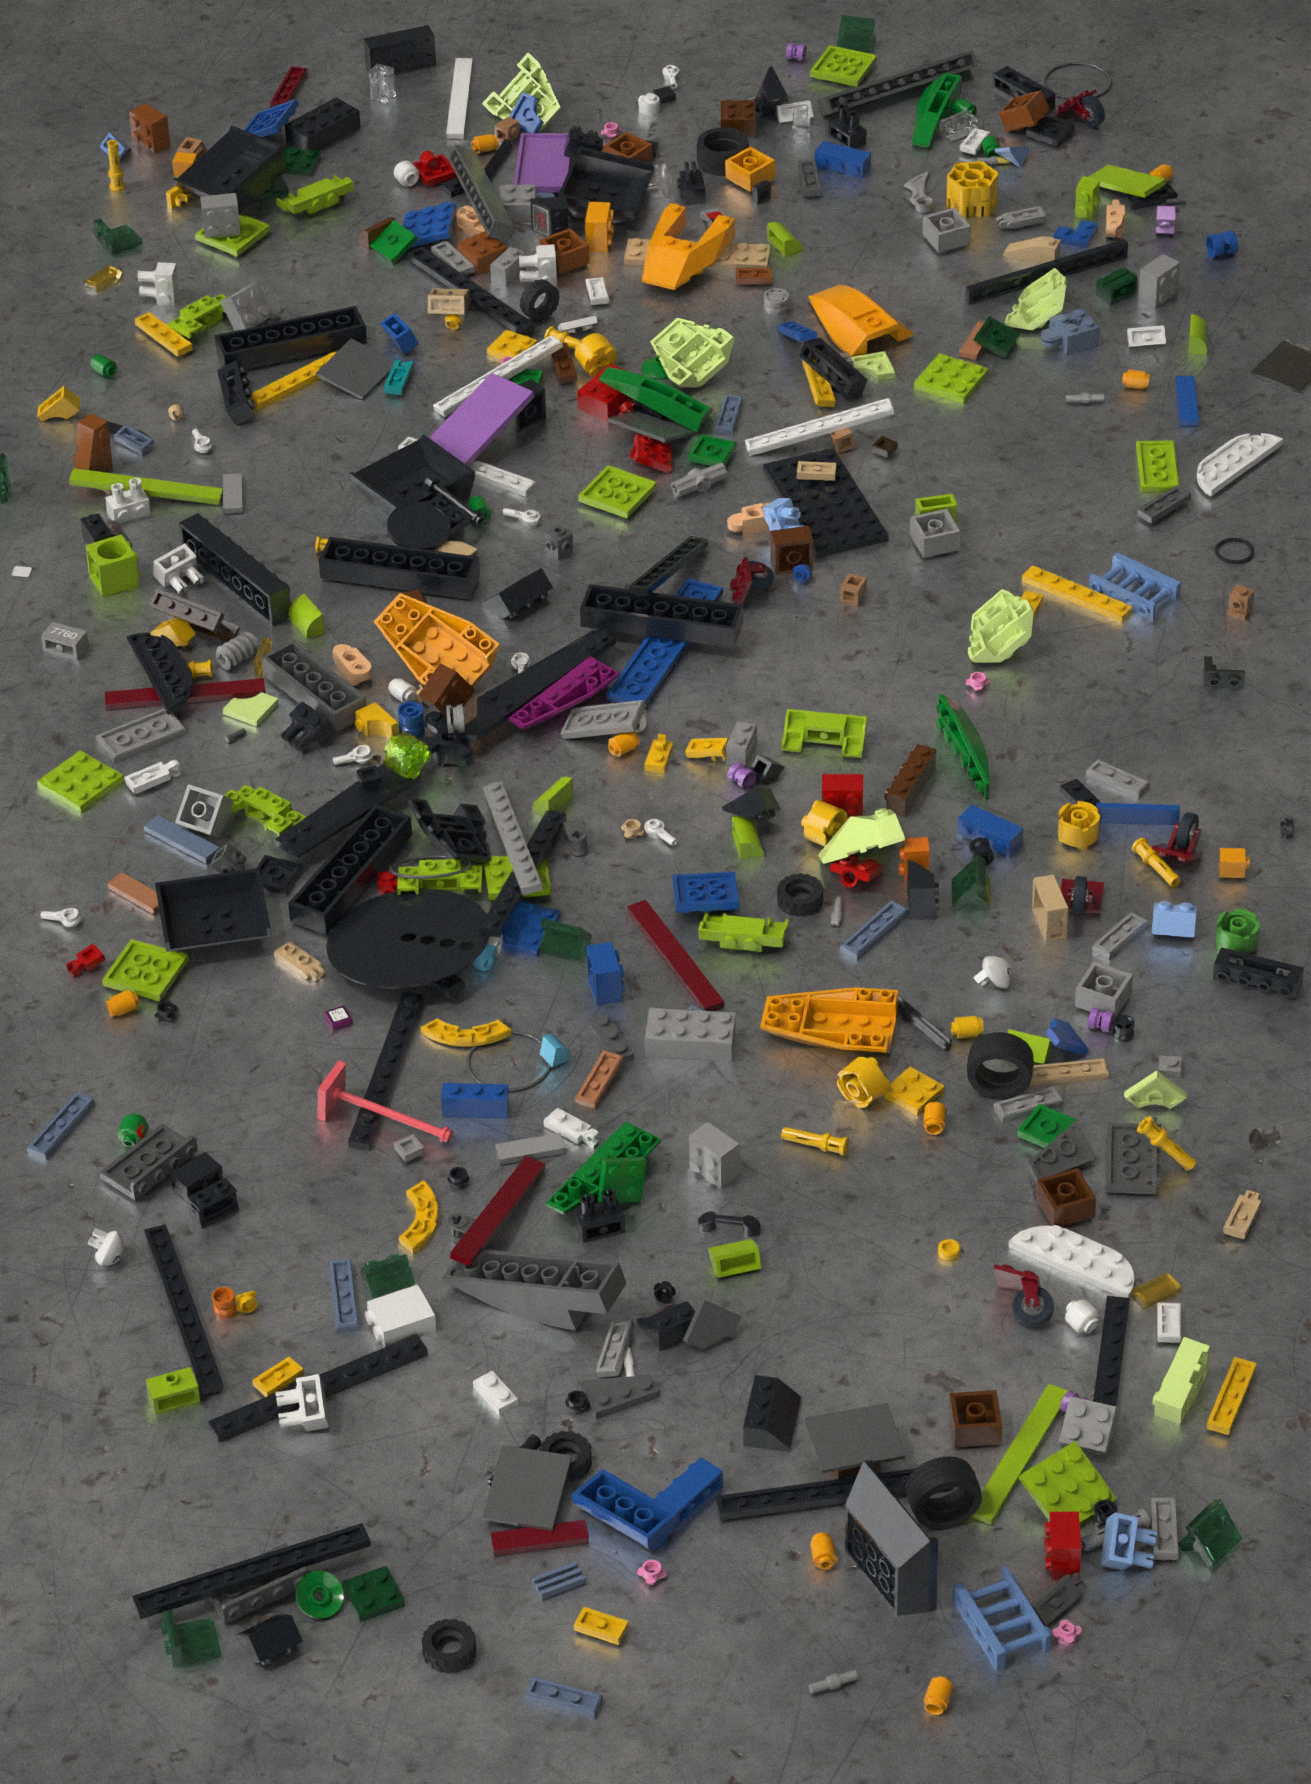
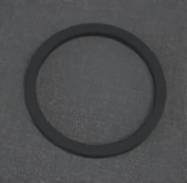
M1226 538L1216 544L1215 554L1223 562L1242 564L1252 559L1254 547L1250 542L1241 538ZM1227 542H1240L1250 548L1251 554L1241 560H1230L1221 556L1218 548Z

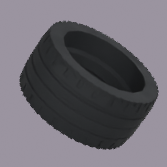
M728 127L714 128L703 132L697 140V162L700 169L711 175L726 176L725 160L749 148L748 138L741 131Z
M993 1032L979 1037L972 1044L968 1054L967 1078L970 1085L978 1093L993 1099H1010L1021 1095L1029 1087L1033 1076V1051L1025 1040L1011 1033ZM1001 1059L1014 1063L1018 1068L1009 1072H997L986 1068L982 1063L988 1060Z
M943 1456L931 1459L918 1466L910 1474L906 1483V1494L912 1512L917 1521L928 1528L945 1529L961 1524L975 1514L982 1502L981 1488L974 1470L966 1460L958 1457ZM958 1487L948 1495L930 1498L931 1495L940 1490Z

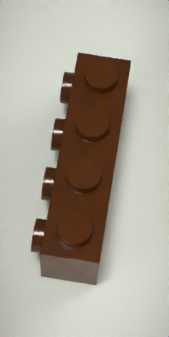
M917 744L915 749L909 752L906 763L901 765L898 776H894L891 787L885 791L884 799L886 800L887 810L891 809L896 815L906 817L936 768L935 748Z

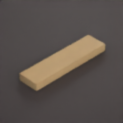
M1105 1058L1034 1065L1029 1087L1109 1079V1072Z

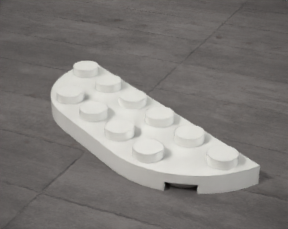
M1261 433V436L1243 434L1231 439L1200 462L1197 470V482L1204 493L1210 496L1214 495L1282 446L1283 438Z
M1057 1225L1037 1226L1020 1231L1009 1241V1248L1114 1295L1130 1298L1133 1293L1134 1272L1127 1259L1121 1253Z

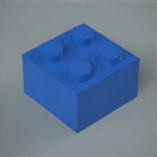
M612 942L586 946L588 979L596 1005L622 1002V992H625V987L621 977H624L623 965L618 963L620 962L618 950H614Z

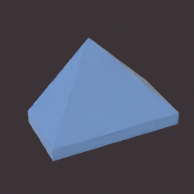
M110 132L100 145L108 155L107 142L109 140H116L118 142L120 160L131 149V147Z
M1029 146L995 148L996 153L1020 168L1030 150Z

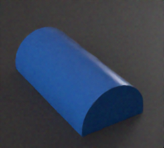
M601 1469L572 1495L574 1505L652 1551L660 1548L667 1541L677 1521V1512L604 1469Z

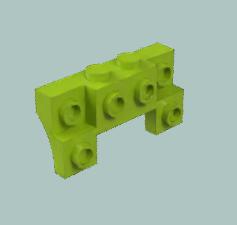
M333 175L332 180L325 178L298 189V197L288 193V197L282 200L275 198L276 205L284 212L291 211L293 214L304 210L309 214L315 213L339 203V196L354 190L353 181L348 177L341 179Z
M219 294L211 298L206 295L179 310L180 317L166 325L178 334L190 339L192 338V333L203 332L205 328L223 319L222 312L225 311L220 301L225 299L226 296Z
M787 709L781 750L802 752L804 742L842 745V756L862 758L868 716Z
M245 785L237 792L231 789L223 795L233 799L231 813L234 814L240 809L245 808L247 816L264 824L266 832L271 830L277 833V837L306 818V816L293 810L291 802L287 799H283L261 786L255 790Z
M455 859L419 860V866L399 867V873L417 876L439 875L462 870L468 865H461V860ZM472 865L469 870L463 873L440 878L414 879L398 876V895H401V891H415L416 894H419V888L441 889L451 892L461 891V893H464V889H478L479 893H482V865Z
M705 912L698 930L699 939L720 941V948L762 952L763 946L783 948L789 928V919H786L784 923L771 921V918L768 917L765 926V919L729 916L726 913H723V916L709 915V912Z

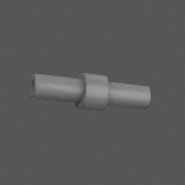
M1088 392L1081 393V395H1066V403L1081 402V404H1089V402L1104 401V394H1089Z
M856 1670L840 1675L835 1673L826 1676L825 1680L809 1684V1691L811 1694L826 1689L830 1691L838 1689L842 1684L857 1680L858 1675Z

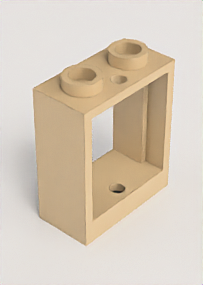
M433 288L428 294V313L465 314L469 308V289Z
M1054 874L1033 878L1032 911L1045 941L1052 942L1067 939L1068 906Z

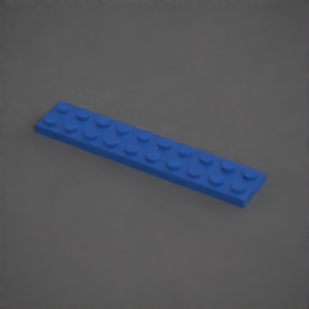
M687 578L675 596L718 601L723 595V587ZM647 636L607 692V700L616 703L644 700L647 705L690 642Z

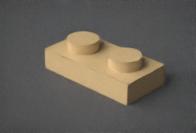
M798 461L797 479L835 480L836 463Z

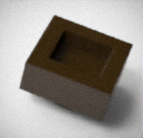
M883 436L872 445V452L886 458L898 449V442Z

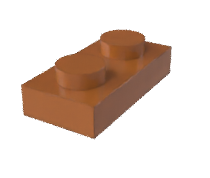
M736 268V285L772 284V268Z

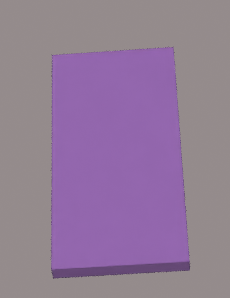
M521 133L514 185H536V192L559 193L570 168L571 158L564 156V145L569 133Z
M491 373L430 436V439L469 466L535 397L534 393Z

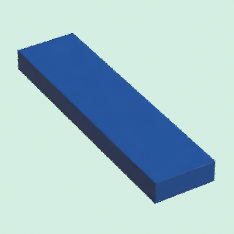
M794 321L777 325V332L799 342L817 338L816 331Z
M1175 376L1180 426H1199L1194 376Z
M1097 803L1096 806L1100 814V823L1175 825L1179 823L1180 805Z

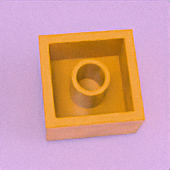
M751 146L725 160L726 179L749 192L753 191V186L765 180L769 182L775 178V160Z
M589 202L585 231L589 252L608 253L609 246H612L614 210H610L609 202Z

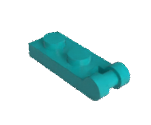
M395 359L384 385V393L392 395L403 394L411 372L414 371V361L402 362V360Z

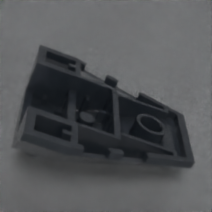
M408 799V804L423 833L442 854L455 860L486 863L491 861L489 843H486L487 831L484 830L485 819L477 805L460 803L453 815L433 813L427 800Z

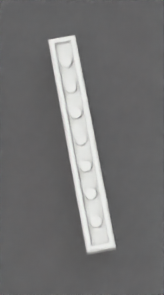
M456 58L446 132L447 139H464L473 58Z
M553 336L547 337L433 405L434 410L444 417L448 416L491 373L508 380L563 347L562 342Z
M890 398L747 439L745 443L750 457L893 415L894 410Z
M407 437L398 446V449L400 450L417 441V439ZM474 460L469 465L475 471V479L525 497L536 487V481Z

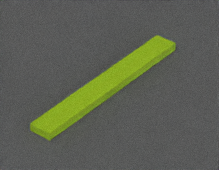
M73 468L69 479V485L112 491L111 485L115 484L116 487V483H121L125 492L130 490V479H133L134 482V478H140L141 487L147 496L220 505L223 495V488Z
M1048 1383L983 1489L981 1505L970 1518L988 1525L993 1524L1018 1483V1477L1024 1473L1061 1412L1060 1405L1068 1390Z

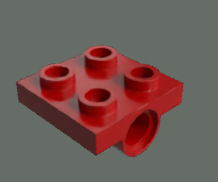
M426 150L421 154L420 161L413 163L419 171V178L426 186H432L457 177L449 160L443 154L436 156L432 151Z
M636 433L633 439L634 446L630 453V459L670 473L672 470L671 445Z
M853 853L849 857L832 862L830 871L840 874L841 883L845 887L851 888L862 880L869 882L883 873L884 865L879 864L875 859L858 858V855ZM849 872L854 874L855 880L850 878Z

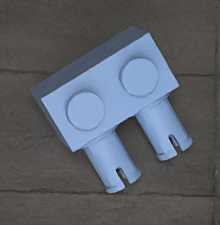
M778 498L762 508L770 531L804 526L799 524L798 519L801 514L798 512L799 509L797 507H793L790 498Z
M1169 901L1154 903L1152 934L1194 937L1197 906L1186 902L1180 905L1171 904Z
M1115 1512L1106 1519L1100 1566L1125 1570L1130 1565H1137L1151 1569L1153 1566L1151 1559H1154V1554L1134 1550L1135 1541L1154 1546L1156 1542V1537L1154 1536H1157V1531L1137 1527L1138 1517Z

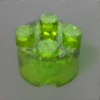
M402 731V734L399 736L393 735L387 742L383 750L386 756L382 762L385 767L404 778L415 779L419 776L425 762L431 758V752L428 751V746L425 742L408 732Z

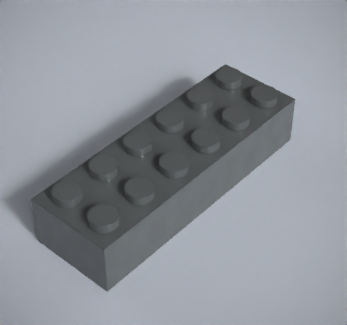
M294 640L262 656L263 675L296 702H305L329 719L336 733L355 723V711L367 706L366 697Z

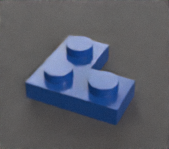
M1081 220L1076 230L1059 226L1053 238L1061 240L1062 244L1087 249L1098 231V223Z

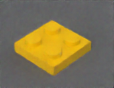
M505 330L487 348V354L499 359L507 356L515 357L537 344V340Z
M909 1067L890 1083L883 1093V1097L918 1116L928 1103L935 1101L944 1093V1085Z

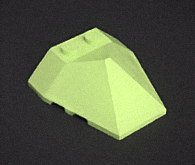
M527 53L517 64L521 69L519 74L500 95L493 91L482 104L494 116L505 119L510 116L522 92H525L539 100L537 114L544 121L539 130L540 132L557 114L561 106L541 64L532 55Z
M1054 268L1027 286L1018 298L1020 302L1018 306L1015 304L1012 307L1014 311L1007 315L1005 324L1009 327L1034 330L1037 327L1042 328L1051 317L1061 314L1067 278Z
M676 318L650 342L669 379L680 388L702 387L729 361L735 339L724 329H713L709 325L704 324V326H701L693 321Z
M1002 589L972 614L971 630L973 635L969 637L971 647L968 648L967 652L973 663H1001L1003 660L1010 658L1016 649L1028 642L1032 633L1034 612L1028 600H1022L1019 596L1016 597Z
M881 808L874 811L875 814L871 816H850L818 854L820 861L824 864L849 857L850 854L859 851L864 853L867 852V849L876 846L882 848L905 840L896 814L891 809Z

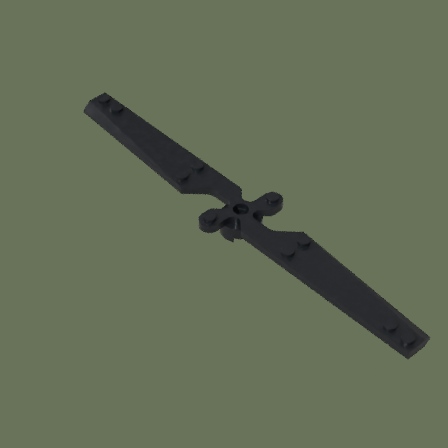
M602 629L592 630L477 697V715L473 720L464 725L465 733L454 731L453 734H448L447 716L437 711L428 713L424 718L425 727L435 734L432 737L417 739L377 767L382 777V784L362 789L360 782L357 781L275 838V846L298 858L365 817L375 804L382 806L421 782V764L429 756H431V760L436 765L444 767V763H454L457 767L472 765L474 763V752L470 749V741L482 739L509 720V717L588 657L591 656L595 659L616 644V637Z

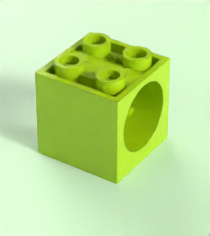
M122 534L85 545L89 576L102 597L139 586L138 578L141 575L136 564L139 562L138 555L135 551H132L130 542L126 541Z

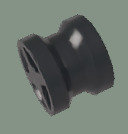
M1128 1015L1115 1017L1113 1020V1038L1119 1042L1132 1040L1134 1037V1019Z

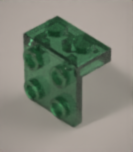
M100 218L94 220L93 233L96 239L112 255L142 244V239L129 225L110 229Z
M393 1254L382 1261H368L364 1263L360 1271L362 1280H367L372 1300L416 1285L407 1254Z
M173 1610L163 1611L164 1622H160L162 1637L167 1636V1640L164 1641L166 1656L171 1655L173 1667L221 1657V1649L212 1618L176 1625Z

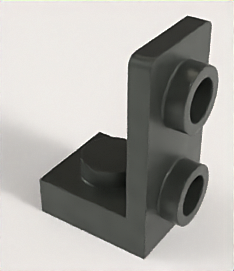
M1204 656V687H1244V670L1216 669V665H1213L1212 656Z

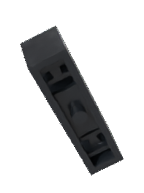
M1009 66L993 73L992 88L1012 99L1041 90L1049 106L1047 112L1055 108L1056 93Z
M821 337L804 341L799 357L846 399L863 394L868 380Z
M235 360L217 370L226 411L234 424L237 426L256 416L254 411L256 405L251 398L253 393L249 388L251 384L246 377L248 375L246 368L243 365L240 366ZM233 388L237 389V393L241 397V399H239V397L237 398L236 392L233 390Z
M1221 947L1214 962L1213 980L1296 1000L1303 983L1304 967ZM1229 958L1243 959V965H1239L1240 960L1237 959L1236 963L1229 961ZM1277 968L1290 971L1287 976L1283 975V970H1279L1278 974H1276Z

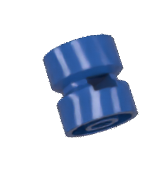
M1230 230L1222 232L1221 235L1218 233L1208 235L1206 237V248L1209 256L1216 258L1223 256V254L1237 253L1238 240L1235 232Z
M417 702L401 704L398 707L400 736L408 740L419 739L425 734L423 706Z

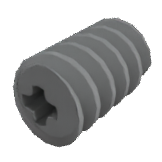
M243 632L241 635L219 646L216 649V658L223 669L230 670L237 663H242L249 656L260 651V643L252 633Z

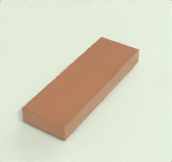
M977 322L960 349L959 357L971 360L978 359L984 346L973 341L984 322Z
M121 872L107 883L108 889L148 912L154 914L159 910L156 891Z
M603 1050L576 1095L575 1102L596 1109L624 1061L623 1056Z

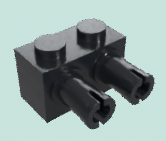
M845 103L839 104L838 118L828 122V136L840 145L854 149L865 145L867 131L859 124L860 113L857 111L849 112V105Z
M574 125L571 127L564 145V156L574 158L579 146L602 151L603 138L598 136L597 131L593 133V130H590L585 134L582 132L581 127L578 126L577 129V126Z
M301 701L289 714L292 723L280 736L285 742L290 744L300 732H303L304 734L293 744L298 751L303 753L313 741L324 746L336 733V730L329 719Z
M608 1188V1194L606 1189L602 1190V1202L594 1204V1196L589 1193L586 1194V1199L584 1194L580 1197L581 1208L574 1209V1225L582 1243L626 1232L625 1216L616 1198V1191L613 1188Z

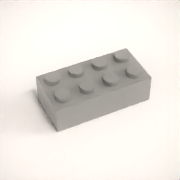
M649 1008L645 1033V1057L732 1062L736 1033V1014L733 1012Z

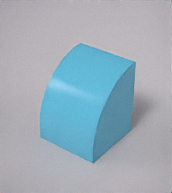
M547 1034L543 1036L540 1055L552 1068L570 1061V1051L555 1035Z

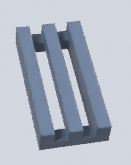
M124 425L113 435L115 441L142 456L145 454V450L148 451L150 449L149 446L155 445L153 439L128 425Z
M574 1561L532 1577V1584L543 1600L586 1584V1577L582 1575V1570L578 1568L577 1562Z

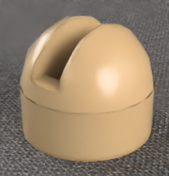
M175 404L168 409L172 420L178 421L180 418H183L184 411L181 405Z

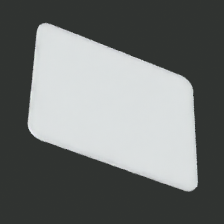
M15 566L12 576L29 577L32 567Z

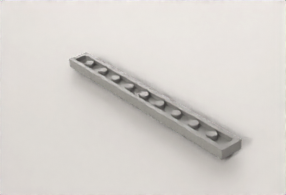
M502 781L498 783L492 782L487 786H483L484 796L522 895L543 890L542 883Z

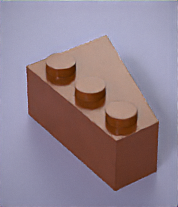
M91 413L78 422L75 444L78 446L77 453L73 455V461H75L76 469L106 472L113 467L108 421Z

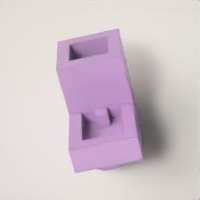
M1157 206L1156 234L1174 235L1175 207Z

